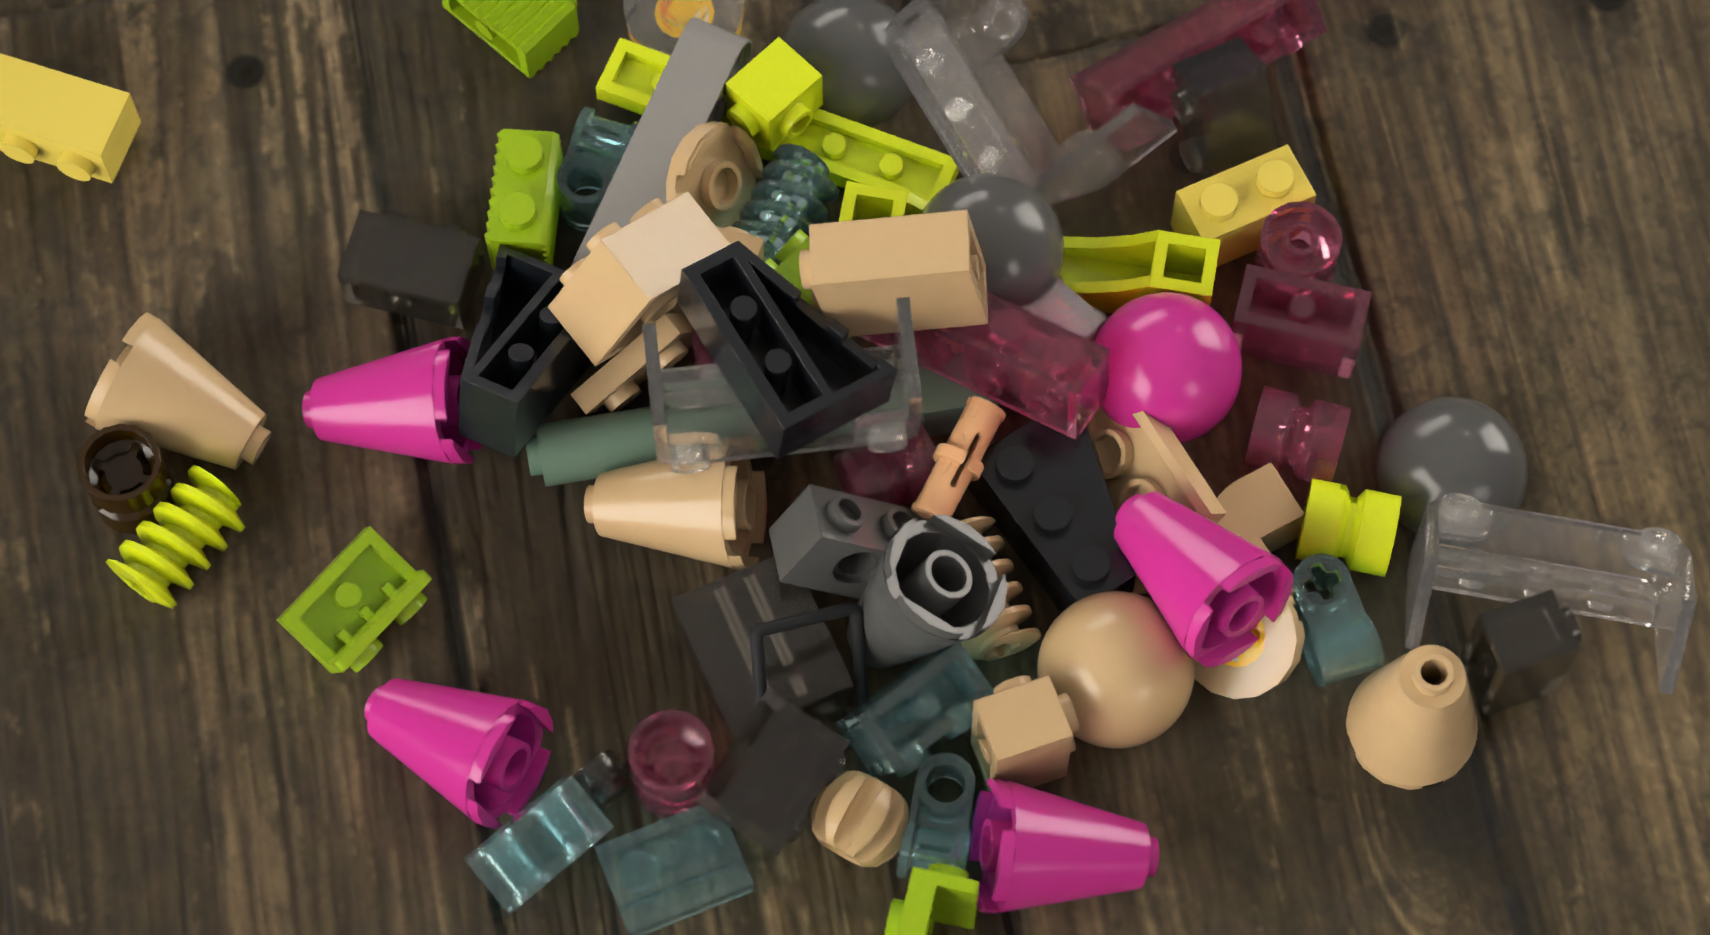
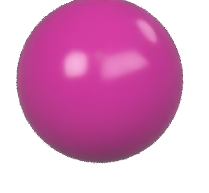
M1173 292L1152 293L1127 302L1106 320L1093 343L1089 362V377L1091 386L1094 384L1098 394L1100 408L1113 421L1126 427L1141 428L1132 414L1144 411L1160 423L1170 427L1180 443H1185L1212 430L1225 418L1232 408L1241 385L1242 357L1239 344L1232 329L1212 307L1203 301L1185 294Z

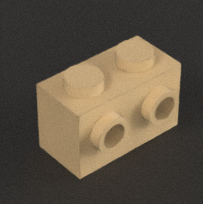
M1028 675L1008 679L993 689L994 694L973 701L970 743L985 782L989 778H998L1033 788L1067 776L1070 753L1076 751L1072 732L1079 730V723L1069 695L1066 692L1057 695L1049 675L1035 680H1031V677Z

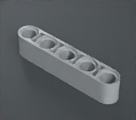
M696 17L689 20L675 45L572 265L591 253L587 249L586 244L607 225L617 222L623 228L630 224L629 221L632 216L650 201L660 198L664 204L666 203V179L674 152L682 138L695 126L711 121H722L727 111L725 83L748 64L752 51L751 40Z

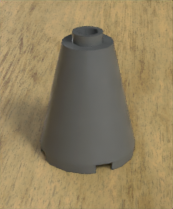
M933 515L930 519L915 521V518L906 522L890 538L858 603L863 611L866 666L878 670L890 669L974 638L994 624L1005 607L1008 586L1005 574L998 577L991 558L996 553L989 541L969 524L948 515ZM849 621L846 636L852 651L851 625Z

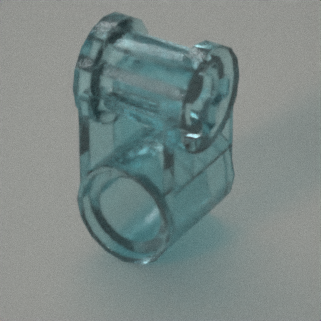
M586 106L581 111L573 130L571 143L557 174L560 208L564 220L570 226L577 230H588L636 130L638 121H634L630 126L600 117L597 110L592 107ZM585 188L597 190L596 193L589 196L575 194L577 191Z
M1323 553L1310 555L1302 560L1293 575L1292 588L1295 591L1293 599L1296 602L1293 606L1297 611L1298 620L1303 622L1305 639L1302 650L1308 669L1316 684L1322 688L1383 667L1384 654L1381 641L1372 620L1364 610L1350 572L1345 564L1335 556ZM1313 582L1318 591L1328 589L1330 594L1327 600H1323L1318 591L1308 593L1306 591L1308 584Z
M938 753L929 757L920 766L916 775L908 825L903 830L896 877L907 879L912 873L913 866L928 870L929 865L933 863L948 864L966 871L972 835L970 824L975 800V774L971 765L961 756L953 753ZM951 778L956 780L964 791L954 801L940 802L935 800L927 789L934 780Z

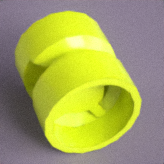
M1311 478L1295 559L1331 566L1341 557L1345 558L1349 570L1385 577L1396 536L1402 496L1365 489L1355 498L1350 496L1347 485Z

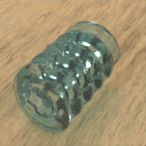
M780 144L774 150V161L765 166L762 171V181H759L751 190V201H747L739 211V221H736L731 226L743 229L750 235L764 238V262L771 258L778 266L781 262L774 256L799 229L809 237V225H811L809 221L823 222L826 220L828 210L821 201L833 203L840 195L839 189L829 179V168L825 162L803 146L794 144Z

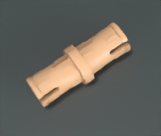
M968 397L966 406L947 443H940L932 455L936 464L916 502L910 508L921 520L930 519L933 515H948L952 517L970 481H977L984 470L981 460L1000 423L1006 417L1005 412L997 405L981 397Z

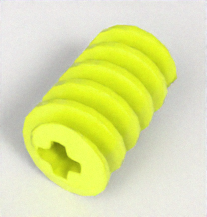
M193 465L187 471L193 487L177 482L170 490L176 506L168 502H159L153 509L154 516L159 525L150 521H142L136 527L137 535L142 544L125 540L118 547L120 555L126 564L112 559L106 561L111 570L138 594L152 603L156 602L170 609L177 605L167 588L171 583L188 590L194 586L185 567L191 564L205 571L211 567L202 548L208 545L223 552L228 548L219 529L222 526H226L239 533L245 529L243 522L236 513V510L242 506L239 499L222 481L196 465Z

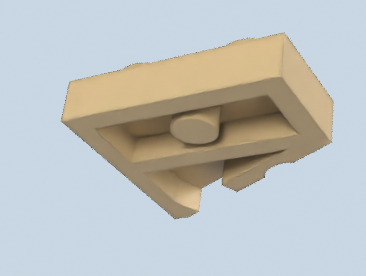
M683 312L666 313L570 395L585 414L606 409L610 412L620 411L641 393V389L638 387L639 384L655 372L662 374L674 366L688 353V348L700 340Z

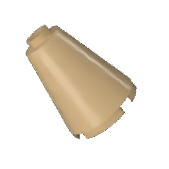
M148 312L140 316L122 339L128 346L122 351L116 361L110 358L86 407L84 416L88 417L85 422L97 430L117 424L134 425L148 432L159 448L234 470L241 465L243 460L253 465L261 455L271 436V431L263 427L267 414L160 318Z
M737 440L601 472L597 476L595 484L589 485L585 491L584 514L586 521L594 524L598 535L736 570H750L756 566L759 559L748 557L751 543L764 542L767 515L765 472L752 471L749 455H760L758 446L752 440Z
M1438 645L1417 647L1366 677L1357 687L1351 698L1345 721L1347 736L1349 735L1351 744L1356 752L1355 756L1362 768L1382 783L1406 790L1422 789L1423 786L1441 781L1445 782L1454 777L1470 758L1478 733L1477 715L1465 668L1461 660L1452 651Z

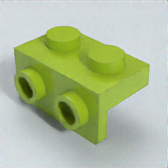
M368 526L351 541L276 621L331 674L342 673L349 667L357 673L382 649L383 644L377 637L393 620L400 626L403 625L424 605L428 598L421 591L432 580V577L423 569L416 571L371 526Z
M933 863L929 865L928 870L913 866L905 900L892 899L885 935H932L935 922L965 929H974L977 918L980 882L968 879V872L948 864Z

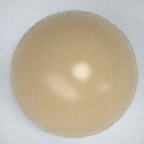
M1105 591L1076 601L1053 621L1044 636L1039 650L1037 678L1049 675L1057 695L1065 692L1069 695L1079 723V730L1072 732L1074 737L1098 747L1113 749L1129 748L1147 743L1162 735L1181 716L1193 690L1195 661L1186 654L1152 599L1131 592Z

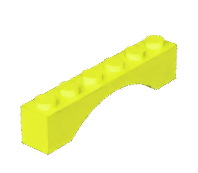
M847 181L839 222L921 214L929 201L907 190ZM1162 230L1110 237L1063 236L1064 259L1061 273L1053 290L1043 301L1044 303L1114 313L1121 306L1135 298L1152 293L1173 292L1194 297L1210 306L1221 240Z

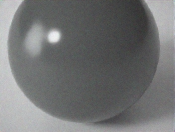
M816 0L795 15L782 34L781 39L822 74L823 105L819 108L821 110L873 127L896 115L907 104L916 89L920 74V58L914 36L902 17L879 0Z
M997 173L973 174L955 180L942 188L930 199L921 214L968 210L986 263L988 324L984 325H999L1012 322L1036 309L1048 297L1056 285L1064 259L1062 228L1058 217L1047 200L1027 183L1014 177Z
M1456 396L1438 397L1409 408L1390 425L1377 450L1375 479L1379 492L1402 496L1398 521L1406 528L1434 541L1466 543L1485 538L1497 532L1516 514L1527 487L1528 465L1526 453L1518 434L1500 413L1488 405L1469 398Z

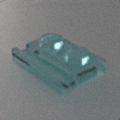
M718 798L594 846L628 935L648 934L755 891L754 883L747 871L742 854Z

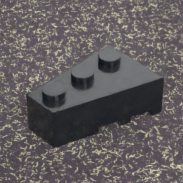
M736 241L681 270L677 303L778 460L888 402L897 369L882 357L879 360L874 358L848 336L849 330L834 318L831 321L826 319L801 298L802 292L740 241Z
M502 244L499 245L494 274L491 283H488L484 296V308L479 324H476L460 378L459 435L515 458L592 363L548 308L564 287L559 279L565 270Z
M1073 393L987 448L981 460L984 470L977 481H970L968 485L970 492L988 516L996 520L994 524L1061 613L1076 601L1092 594L1105 591L1133 593L1136 579L1134 569L1114 539V529L1117 524L1115 522L1116 513L1076 394Z

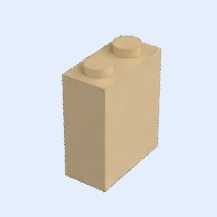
M968 210L809 225L810 249L800 250L799 253L802 287L804 290L811 289L813 308L824 315L829 321L834 318L849 330V337L988 324L986 263Z

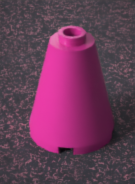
M460 336L447 337L319 377L313 382L311 391H307L304 394L302 402L304 422L309 429H314L316 436L322 441L456 465L471 464L475 459L469 454V450H480L482 444L458 434L460 378L471 343L468 339Z
M1160 492L1134 495L1120 507L1116 514L1115 541L1186 654L1196 662L1198 660L1204 667L1213 668L1225 664L1248 650L1259 639L1251 630L1264 615L1274 623L1283 611L1292 592L1294 576L1291 570L1277 556Z
M394 678L385 685L377 687L371 693L365 706L364 715L367 720V730L376 742L472 821L488 828L496 829L501 827L502 825L496 819L504 812L515 817L524 809L536 791L548 765L551 751L542 748L541 742L543 729L553 733V721L547 709L528 700Z
M989 778L986 782L991 791L981 790L979 793L972 821L970 861H980L983 882H980L978 910L982 913L996 914L1138 890L1144 886L1147 876L1154 877L1159 865V843L1156 837L1149 835L1148 828L1143 822L1006 779Z

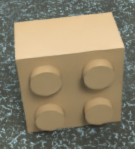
M688 191L665 204L660 198L650 201L638 210L630 219V224L623 228L617 222H613L601 229L586 244L587 249L591 253L573 264L560 277L559 280L564 287L548 308L594 366L622 351L662 315L683 312L677 303L681 270L730 245Z

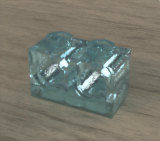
M565 774L464 857L463 861L501 907L511 914L612 830L614 826L572 775Z

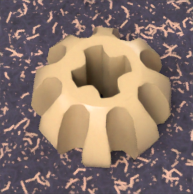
M844 771L829 779L817 793L811 811L812 831L823 846L842 858L862 867H877L892 859L904 845L910 828L909 807L904 797L884 782L861 771Z

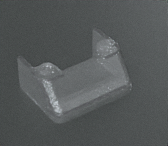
M913 0L892 18L886 29L890 58L963 177L980 173L1008 175L1033 187L1052 206L1103 189L1178 131L1172 120L1133 102L1097 131L1089 129L1078 131L1059 145L1002 55L1019 41L1027 28L1029 15L1024 0Z
M909 297L896 298L893 345L863 348L877 360L882 357L897 369L889 401L788 455L868 447L871 452L890 453L907 447V440L919 433L922 391ZM656 323L643 324L657 460L663 464L671 465V470L675 473L691 474L710 468L711 463L773 457V452L717 364L661 369Z
M1462 493L1446 494L1441 499L1428 503L1412 545L1407 568L1405 648L1415 649L1420 646L1432 589L1653 627L1659 690L1661 693L1673 694L1697 604L1691 551L1681 542L1680 537L1676 533L1660 527H1647L1643 530H1636L1480 503L1476 498Z

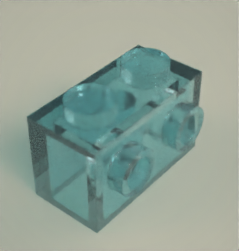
M960 642L923 657L870 697L865 703L838 721L836 725L873 777L895 772L899 778H902L917 769L931 757L927 748L946 734L949 740L968 730L972 725L973 701L994 694L993 688Z

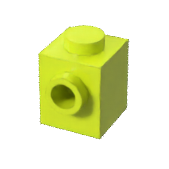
M780 37L775 39L725 83L727 97L726 115L732 125L745 129L751 139L753 137L757 138L770 151L786 137L789 140L798 137L809 126L814 113L823 105L822 74Z

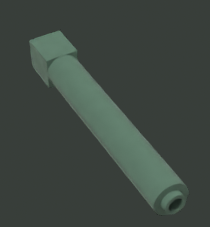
M988 344L913 355L912 366L896 368L897 374L888 402L803 447L921 429L923 438L951 434L966 406L969 396L981 397L999 407V398ZM735 393L542 423L536 431L537 437L530 438L526 443L531 476L543 475L545 487L594 480L601 472L737 440H752L758 446L760 454L772 452Z

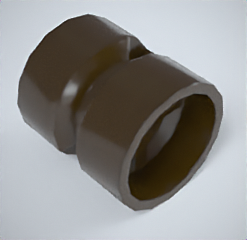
M117 424L108 426L90 436L81 448L77 463L79 478L91 498L97 513L107 526L120 533L136 535V527L142 521H150L159 525L153 509L159 502H168L175 505L170 492L175 486V480L165 463L158 444L148 432L134 425Z

